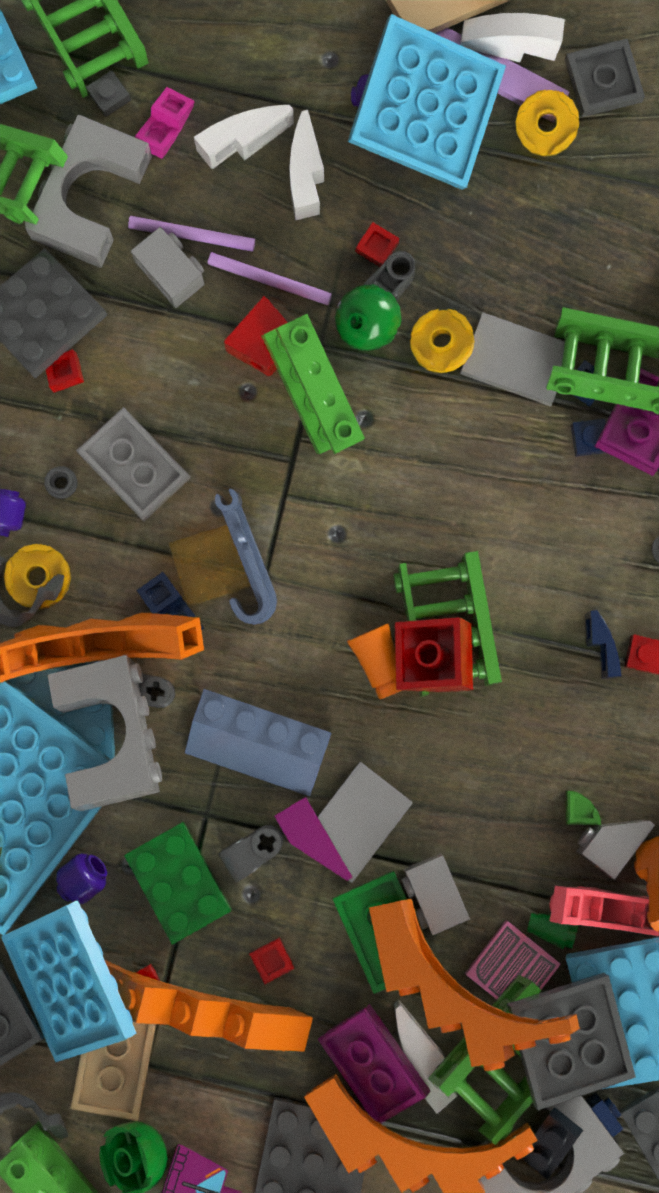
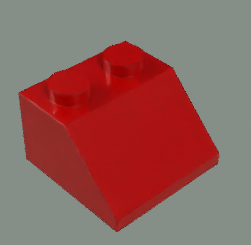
M460 617L395 622L396 690L428 692L473 690L471 623Z

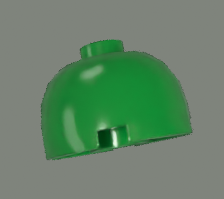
M374 284L358 286L347 292L337 304L334 316L336 330L341 339L351 348L361 351L377 350L392 342L402 320L400 306L395 297L389 291L386 292Z
M139 1121L125 1122L105 1132L103 1137L107 1136L105 1145L100 1146L99 1158L102 1172L109 1186L116 1185L123 1191L121 1193H145L156 1186L166 1171L168 1161L166 1145L159 1132L151 1125Z

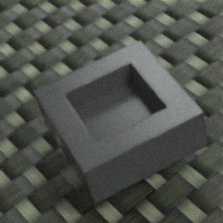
M112 70L86 87L88 94L105 117L131 101L129 93Z

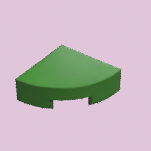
M566 791V824L601 825L599 812L588 798L574 791Z

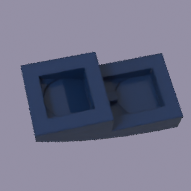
M161 572L136 590L152 613L196 617L164 572Z
M597 610L587 612L585 614L586 646H600L602 679L621 677L617 648L607 624Z

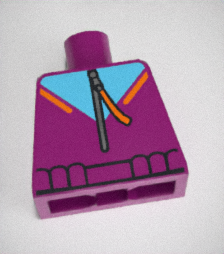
M178 1144L175 1148L161 1193H242V1191L224 1186L228 1173L227 1169Z

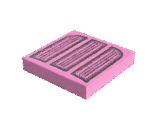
M505 920L465 974L497 1000L518 975L533 981L542 990L561 964L509 921Z

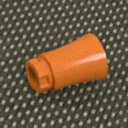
M389 623L346 641L359 660L371 687L375 688L379 699L402 691L396 690V654Z

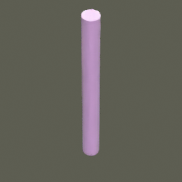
M136 216L129 217V229L153 233L161 227L167 235L172 232L177 238L252 252L255 248V239Z
M213 252L209 256L208 265L327 306L331 300L332 293Z

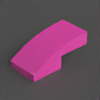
M166 87L152 105L151 116L136 134L135 138L147 142L151 154L163 159L183 128L194 106V100Z

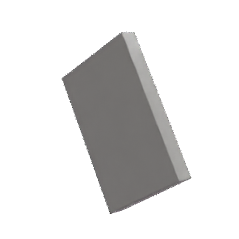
M483 312L474 334L475 344L472 354L463 365L460 374L551 406L556 391L547 390L546 384L553 365L561 367L565 341Z
M124 407L76 450L143 522L191 478Z
M362 762L358 763L318 816L353 877L349 879L351 883H353L413 803Z

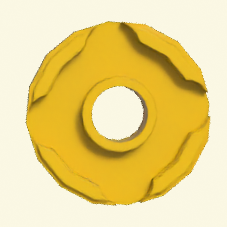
M556 90L537 91L527 97L519 107L516 118L517 136L522 145L531 153L543 157L557 155L566 150L576 138L579 128L578 110L573 100L563 92ZM546 114L553 115L557 121L556 127L550 132H544L538 126L539 119Z
M436 309L421 316L415 323L411 331L410 346L412 354L419 365L428 371L445 373L454 371L466 363L472 354L475 340L472 326L464 315L456 310L447 309L439 311V309ZM439 334H447L451 337L449 344L444 347H437L433 342Z
M42 544L24 546L6 563L4 572L6 590L19 604L26 608H31L35 602L38 589L45 587L57 574L64 575L63 587L56 600H45L39 609L52 607L61 601L69 590L71 580L69 564L61 553L50 546ZM35 568H43L46 573V578L40 585H32L29 581V575Z

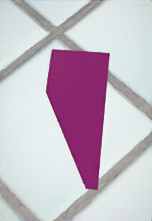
M306 797L274 816L291 845L348 881L353 878Z

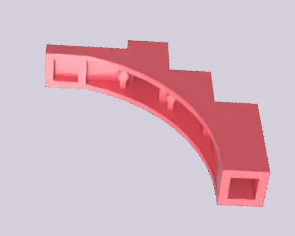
M555 886L554 894L550 899V922L609 928L659 936V932L653 930L647 918V912L649 911V897L628 895L595 887Z

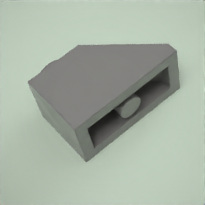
M634 820L596 825L593 829L589 827L580 836L577 842L580 847L576 852L606 876L615 879L655 824L648 820Z

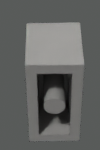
M159 227L133 248L131 253L135 263L176 309L205 285L202 276L204 269L195 257L191 256L188 258L181 251L184 247L172 232L167 235Z
M441 853L404 869L407 877L402 878L401 881L408 897L415 896L420 908L415 910L422 930L429 928L431 934L435 935L470 920L444 856Z

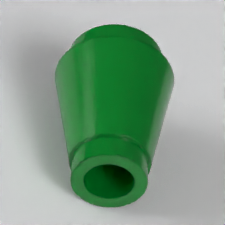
M531 913L527 933H531L562 950L564 947L572 949L578 925L550 922V915Z

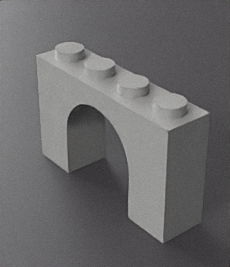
M77 115L74 124H70L65 132V143L62 149L68 158L64 167L51 164L52 171L48 180H44L41 183L38 191L39 199L35 208L30 209L39 220L37 225L25 221V229L32 240L102 268L113 244V236L109 228L80 217L69 210L67 207L69 188L79 176L94 170L108 171L140 184L152 154L147 142Z
M127 655L48 674L53 708L65 713L93 705L109 704L118 708L126 725V736L123 746L113 759L100 766L65 774L71 808L85 811L159 793L158 783L162 782V773L159 763L153 760L152 749L156 748V742L152 729H147L145 716L149 715V706L146 697L141 696L139 683H143V676L139 664L135 663Z
M579 1096L547 1107L550 1112L554 1107L583 1129V1132L568 1151L562 1169L555 1176L542 1182H528L513 1175L503 1163L505 1168L499 1174L490 1179H486L484 1175L480 1180L484 1185L485 1193H582L590 1187L593 1182L592 1179L601 1171L608 1172L619 1163V1157L624 1153L583 1097ZM485 1140L479 1146L489 1144V1142Z

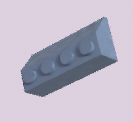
M204 689L192 721L185 754L310 796L332 733Z

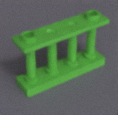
M21 0L27 12L33 9L66 68L63 71V75L70 88L74 89L77 87L83 98L88 96L83 80L124 58L126 60L132 58L137 69L149 63L145 47L118 0H76L46 16L39 4L42 0ZM94 6L97 9L100 7L104 9L106 13L103 16L104 20L62 42L60 41L54 27ZM109 32L111 34L117 32L121 39L118 42L119 46L77 68L75 67L68 55L69 53Z
M0 124V149L6 151L0 165V214L18 224L26 221L37 225L39 219L27 207L31 195L44 168L49 167L50 164L63 168L68 156L54 139ZM23 156L32 158L33 161L15 199L11 200L1 197L18 159H22Z
M563 307L554 337L565 339L561 367L553 365L546 389L563 395L571 394L653 411L659 414V380L658 387L639 383L642 355L659 358V327ZM578 342L597 346L593 374L574 370ZM610 348L629 352L626 380L606 376Z
M308 314L261 335L316 453L322 454L332 449L333 453L336 454L364 440L365 437Z
M478 551L465 553L462 557V562L458 563L456 567L408 574L406 563L399 564V573H394L393 578L396 593L402 592L407 621H416L418 619L466 612L467 615L472 614L474 627H471L472 646H478L480 659L475 660V664H473V677H478L479 680L484 679L485 686L501 683V674ZM458 579L467 584L468 594L464 595L463 599L416 607L413 605L410 587ZM419 691L420 697L429 695L428 691Z
M518 975L492 1006L509 1013L507 1003L539 994L541 990L533 981ZM464 1037L428 1077V1080L447 1097L453 1092H457L486 1121L478 1131L496 1145L511 1133L514 1123L533 1102L527 1078L525 1076L517 1084L503 1068L486 1071L508 1094V1097L495 1111L466 1082L467 1075L474 1067H471ZM512 1044L514 1051L520 1056L519 1050H515L514 1044Z
M39 1121L10 1147L11 1151L0 1161V1176L14 1193H99L51 1135L43 1129Z

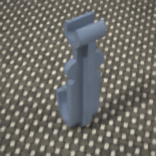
M230 488L231 504L226 505L223 496L219 494L215 496V504L223 513L258 602V610L250 615L244 611L237 598H231L229 602L238 619L252 625L261 624L270 619L276 611V592L243 511L242 498L239 493Z

